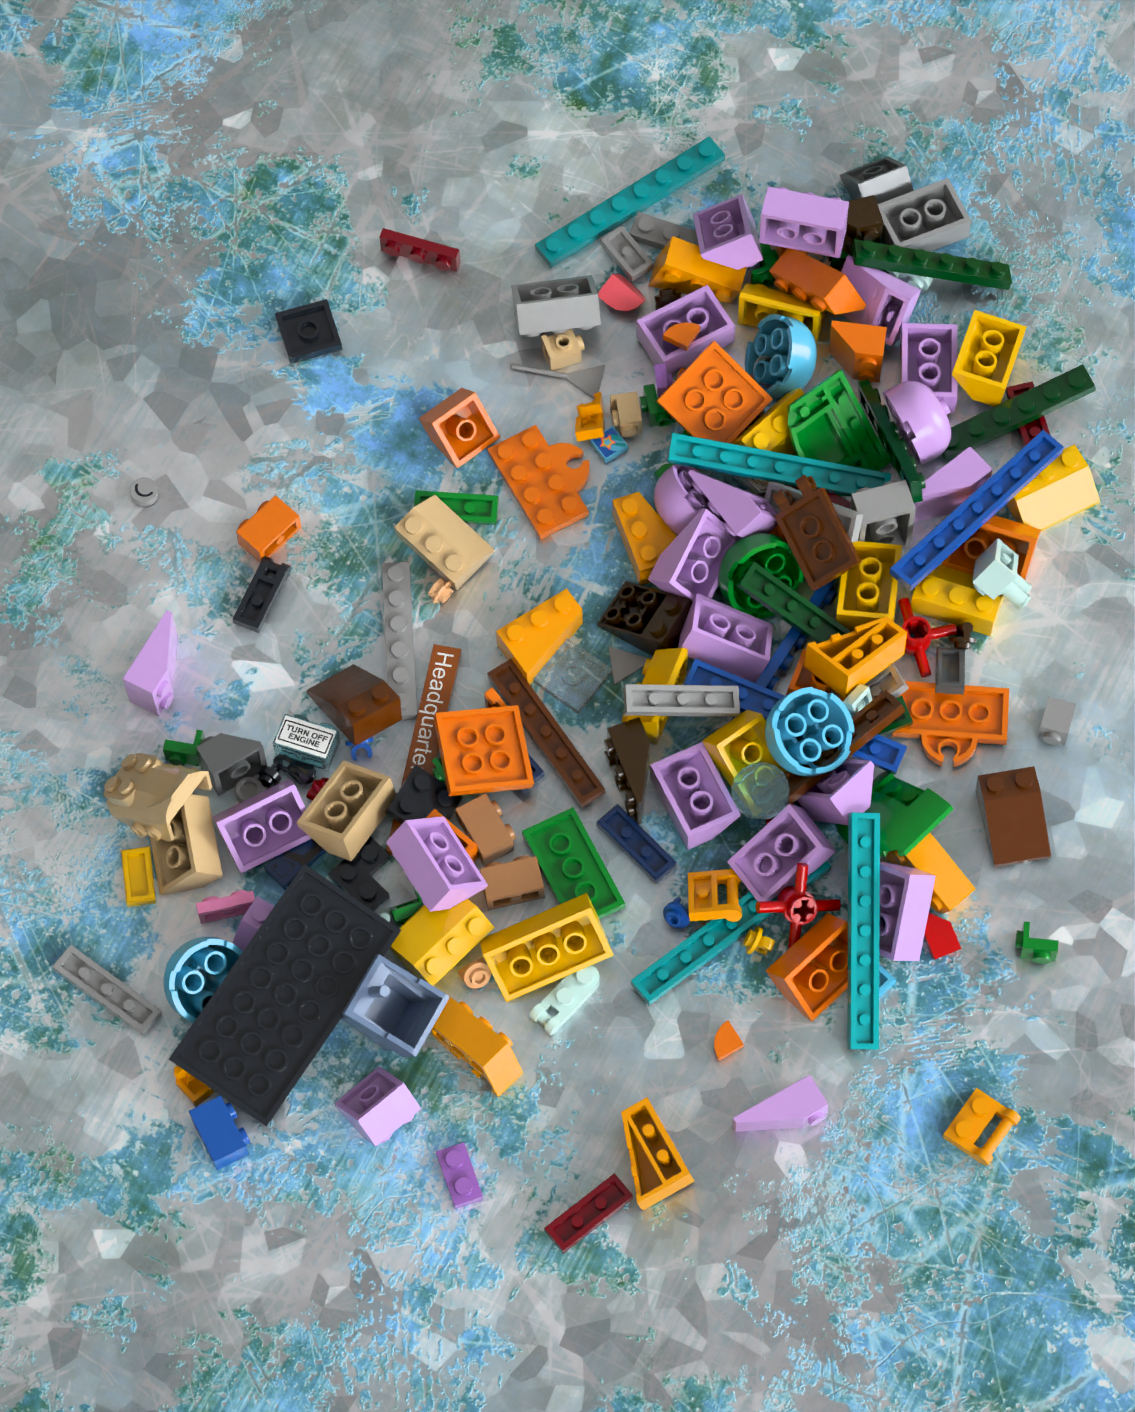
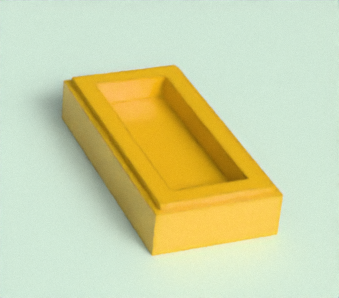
M150 846L121 850L127 907L156 903Z

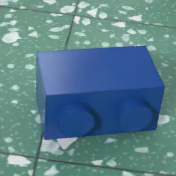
M220 1095L189 1111L191 1120L216 1170L249 1155L246 1145L251 1142L244 1128H237L234 1119L238 1118L231 1102L225 1104Z

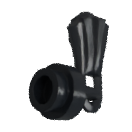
M279 754L273 759L271 767L263 766L258 773V780L264 787L269 789L280 783L282 777L278 772L282 770L293 777L300 785L305 786L315 780L317 770H315L312 764L299 762L286 755ZM283 760L290 763L288 767L282 765Z

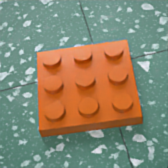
M712 341L660 395L656 402L690 436L731 444L773 398L715 341Z
M518 705L435 713L433 719L448 796L533 787L534 780Z

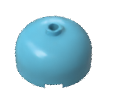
M779 314L768 315L757 325L759 331L754 342H748L745 354V371L748 374H753L754 380L772 398L781 399L788 392L798 388L802 390L808 384L816 367L817 346L812 332L801 321ZM759 356L772 358L770 362L758 361L754 368V364ZM759 382L771 384L773 386L767 389L764 386H762Z
M813 687L796 690L781 698L773 706L767 717L765 739L768 750L782 768L795 775L809 777L832 771L840 766L851 752L849 751V746L852 741V733H854L853 720L845 704L833 693L828 694L822 690L813 689ZM830 737V743L825 738ZM838 747V750L842 748L840 755L829 765L818 768L819 766L812 763L820 757L822 751Z
M198 937L181 945L170 957L163 977L165 996L172 1009L185 1020L194 1023L243 951L236 945L217 937Z

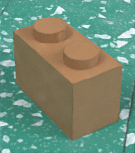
M486 793L455 809L456 819L463 832L477 844L478 857L483 866L514 851L513 840L516 839L515 833L509 824L504 825L500 818L502 812L495 800L490 801Z
M519 856L511 862L502 864L501 862H492L485 865L484 868H480V873L488 884L483 890L488 911L545 898L544 885L536 856Z

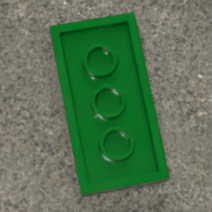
M574 807L522 831V836L533 857H537L539 868L559 905L587 893L599 920L625 908L622 896Z

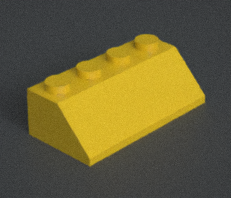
M587 893L484 937L480 941L483 956L506 1002L614 956L599 917Z

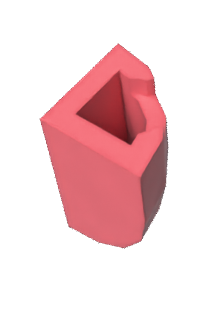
M612 274L598 292V297L619 311H629L638 308L646 301L645 296L622 274Z

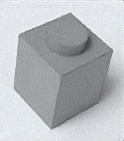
M1048 696L1038 738L1051 745H1066L1076 703Z

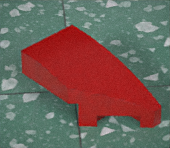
M928 913L924 939L932 960L960 950L961 946L951 922Z

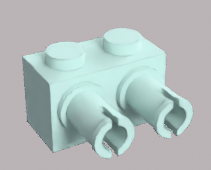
M999 538L975 560L972 583H974L975 589L983 596L988 595L994 600L1002 594L1018 610H1021L1031 598V595L1027 593L1032 588V585L1017 574L1019 555Z

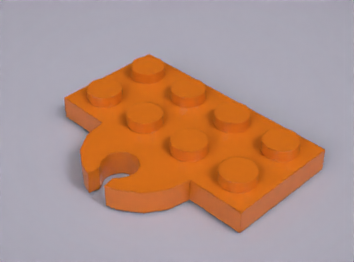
M534 425L487 449L488 455L540 540L589 516V510L578 494L589 480V460L583 461L581 466L575 469L567 466L570 460L581 459L584 456L583 450L570 443H557L549 446L537 425Z
M905 681L909 689L900 696H903L913 724L892 732V737L920 739L922 750L927 758L942 766L944 760L941 749L945 746L953 747L956 750V755L952 760L953 767L967 762L975 753L977 743L1006 745L1009 688L965 685L964 695L935 693V683Z

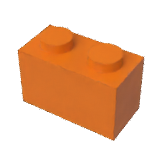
M275 495L270 501L263 502L255 515L250 519H245L239 525L236 531L238 544L261 563L264 556L270 558L301 529L300 517Z

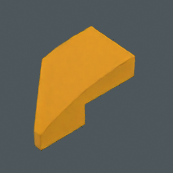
M601 392L593 395L594 400L592 402L581 403L577 406L579 415L576 417L575 425L577 442L604 437V405Z
M176 1065L174 1067L177 1087L195 1107L215 1092Z

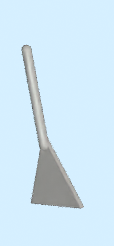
M513 363L510 365V368L564 378L594 399L593 395L599 392L605 365L571 373Z
M609 647L614 685L643 668L648 658Z

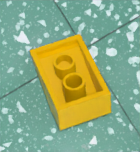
M747 709L702 740L721 774L750 813L757 817L763 811L756 805L753 797L786 770L774 760L768 750L765 739L766 721L763 715Z

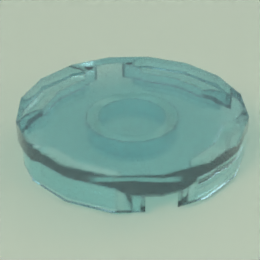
M765 762L752 763L741 769L734 778L731 788L732 799L738 810L746 817L752 819L762 818L764 820L778 815L785 808L789 800L790 787L785 774L775 765Z

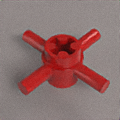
M902 598L898 603L904 619V624L901 628L907 632L904 653L915 656L920 676L925 678L932 674L925 654L931 641L957 635V628L955 623L931 628L927 620L914 616L909 598ZM911 633H914L915 639L910 637Z
M797 863L795 886L784 888L779 893L777 901L756 902L757 913H782L790 921L788 948L801 938L802 925L811 922L818 911H839L841 908L839 899L815 900L813 895L806 891L809 868L807 863Z

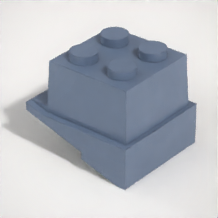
M376 954L345 1007L342 1019L385 1051H395L401 1057H416L450 997L380 954Z

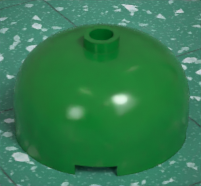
M755 533L739 539L726 551L719 566L718 582L722 595L734 609L758 619H763L775 614L736 587L750 564L756 562L794 591H796L800 582L803 583L804 574L788 542L773 534Z

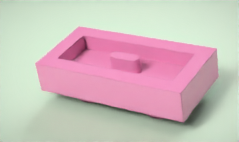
M239 890L227 897L219 898L212 896L205 898L202 902L196 903L200 922L204 924L245 915L255 900L253 891Z

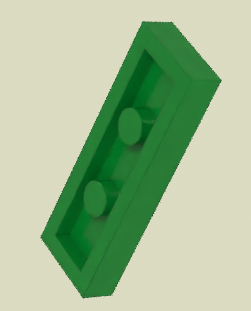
M415 490L414 507L436 495L465 523L497 525L499 496Z

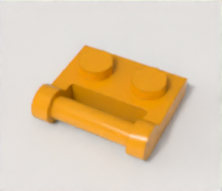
M733 869L688 873L690 921L726 919L730 922H736L742 918V908L739 905L738 885L741 879ZM718 884L726 885L727 904H718Z
M976 1088L944 1132L943 1138L979 1163L988 1166L993 1159L992 1154L1010 1128L1018 1124L1021 1117L1014 1110L1006 1108ZM996 1115L1001 1118V1122L984 1146L979 1148L974 1145Z

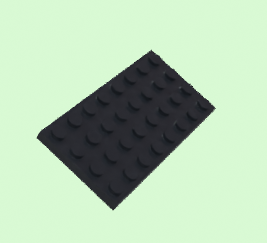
M304 864L174 1050L169 1060L267 1127L342 1018L345 1007L376 954L384 957L401 930Z

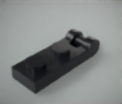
M263 557L233 617V624L257 633L260 632L284 582L290 575V565L285 563L280 565L274 563L272 558ZM269 573L275 574L274 579L271 578V577H268L267 574H269Z

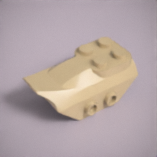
M136 753L128 755L122 761V767L116 775L105 783L104 797L107 798L110 814L131 827V830L142 838L148 836L157 841L159 839L172 841L174 835L170 822L195 788L210 791L212 784L208 771H202L195 767L191 769L182 765L162 763L154 755Z

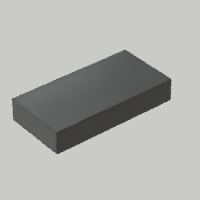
M937 647L935 693L964 695L965 649Z

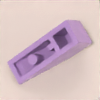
M808 1075L735 1116L732 1127L735 1132L802 1128L807 1124L814 1126L825 1119L828 1103L812 1077Z

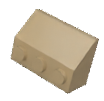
M436 495L413 507L394 527L396 535L446 582L450 581L451 586L456 591L495 552V549Z
M343 760L296 823L299 828L328 853L352 861L386 816L385 811L396 795L391 778Z
M191 794L170 822L174 839L172 841L163 839L157 841L150 837L160 895L203 888L223 876L209 798Z

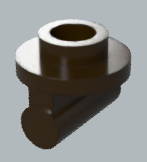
M675 288L659 290V295L654 296L655 310L682 297L681 293H676Z
M970 622L956 625L957 635L950 637L948 643L954 644V648L971 649V644H977V639L971 638L973 625Z

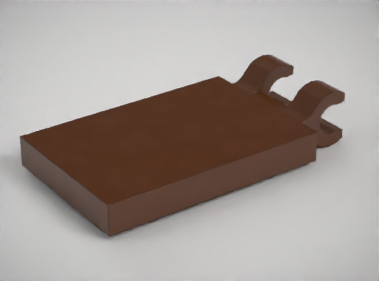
M803 475L795 480L803 495L801 498L794 501L790 491L784 492L783 489L772 495L781 511L774 517L811 590H817L862 563L825 488L817 489L813 477Z

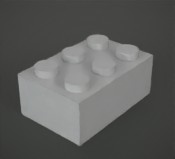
M949 178L878 204L884 222L882 241L884 244L898 245L911 249H923L931 252L969 237L971 219Z
M592 275L511 285L514 316L519 335L534 337L540 335L541 332L564 333L568 329L579 328L581 330H589L596 325H601L598 293Z
M906 480L899 482L888 481L880 487L872 489L868 487L861 488L851 494L850 509L864 514L858 541L902 545V549L911 546L916 508Z

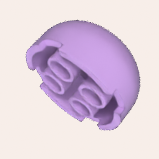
M917 381L901 382L883 392L890 413L895 418L902 436L917 462L923 465L939 457L947 449L951 440V426L947 417L950 410L943 398L938 400L928 386Z
M675 464L660 476L654 488L655 507L665 524L674 533L679 535L702 508L707 509L725 523L726 521L721 515H716L709 508L708 502L710 501L705 494L701 495L692 485L694 480L688 472L690 470L698 473L701 472L694 467Z

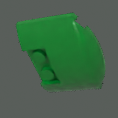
M838 369L787 406L789 435L797 456L879 471L890 463L841 369Z
M886 771L873 779L871 804L864 813H880V857H886L889 851L898 850L897 853L901 857L906 856L954 809L952 805L931 789L923 790L896 778L892 772ZM834 823L838 834L848 844V825Z

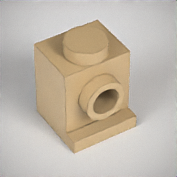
M569 329L564 333H557L548 337L547 335L541 336L542 352L550 370L555 371L582 362L581 351L585 350L580 334L575 336L573 330Z
M637 391L610 395V411L612 413L613 426H619L620 436L628 438L642 433V417Z

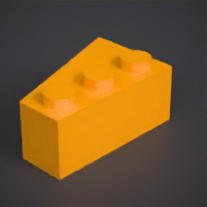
M672 236L655 259L654 269L652 270L648 286L659 289L675 288V292L690 294L708 285L718 301L732 303L741 292L747 267L736 270L705 260L700 254L698 245Z
M639 492L613 499L612 515L639 585H644L651 582L648 578L660 554L671 544L677 535L665 524Z
M566 588L497 630V646L507 660L512 659L531 685L536 675L542 668L545 669L554 654L563 648L583 624L582 608Z
M887 616L855 627L853 632L844 635L839 633L831 635L830 640L818 644L815 641L806 645L804 667L846 699L859 684H866L904 655L907 632Z
M931 833L919 842L906 856L899 857L898 850L887 853L886 857L893 864L916 868L936 876L930 906L941 914L951 911L975 890V887Z
M450 997L430 1032L458 1060L462 1058L474 1068L472 1073L478 1079L482 1075L487 1078L492 1087V1092L499 1097L523 1074L511 1049L513 1043L504 1033L500 1032L497 1034L494 1032L493 1027L484 1017H475L473 1011L465 1002L461 1001L458 1003Z
M647 1097L621 1112L637 1204L643 1211L693 1183L694 1179Z

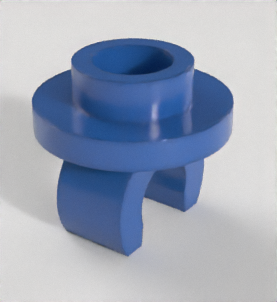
M373 736L356 746L349 740L345 741L346 746H353L351 748V757L354 761L357 760L356 751L359 748H365L368 758L372 757V748L367 743L374 741Z
M679 897L664 907L663 916L670 926L683 929L690 923L689 908L687 909L684 905L680 904L682 899Z

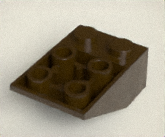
M625 581L597 623V626L653 656L656 650L678 648L680 633L692 601L690 598Z
M640 717L607 728V739L604 740L606 748L604 755L608 766H614L616 773L614 780L618 791H624L626 811L629 817H635L639 825L642 824L650 765V741Z

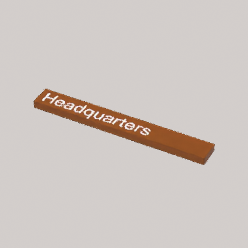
M433 645L402 784L415 765H418L434 776L432 769L435 768L432 759L438 757L440 750L433 717L435 713L449 711L462 654L459 648ZM393 819L389 838L402 825L395 819ZM387 845L386 851L390 855H393L391 849Z

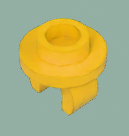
M758 926L754 931L751 929L748 931L743 945L746 946L745 952L749 955L754 950L762 955H766L768 951H772L775 940L762 936L763 928Z

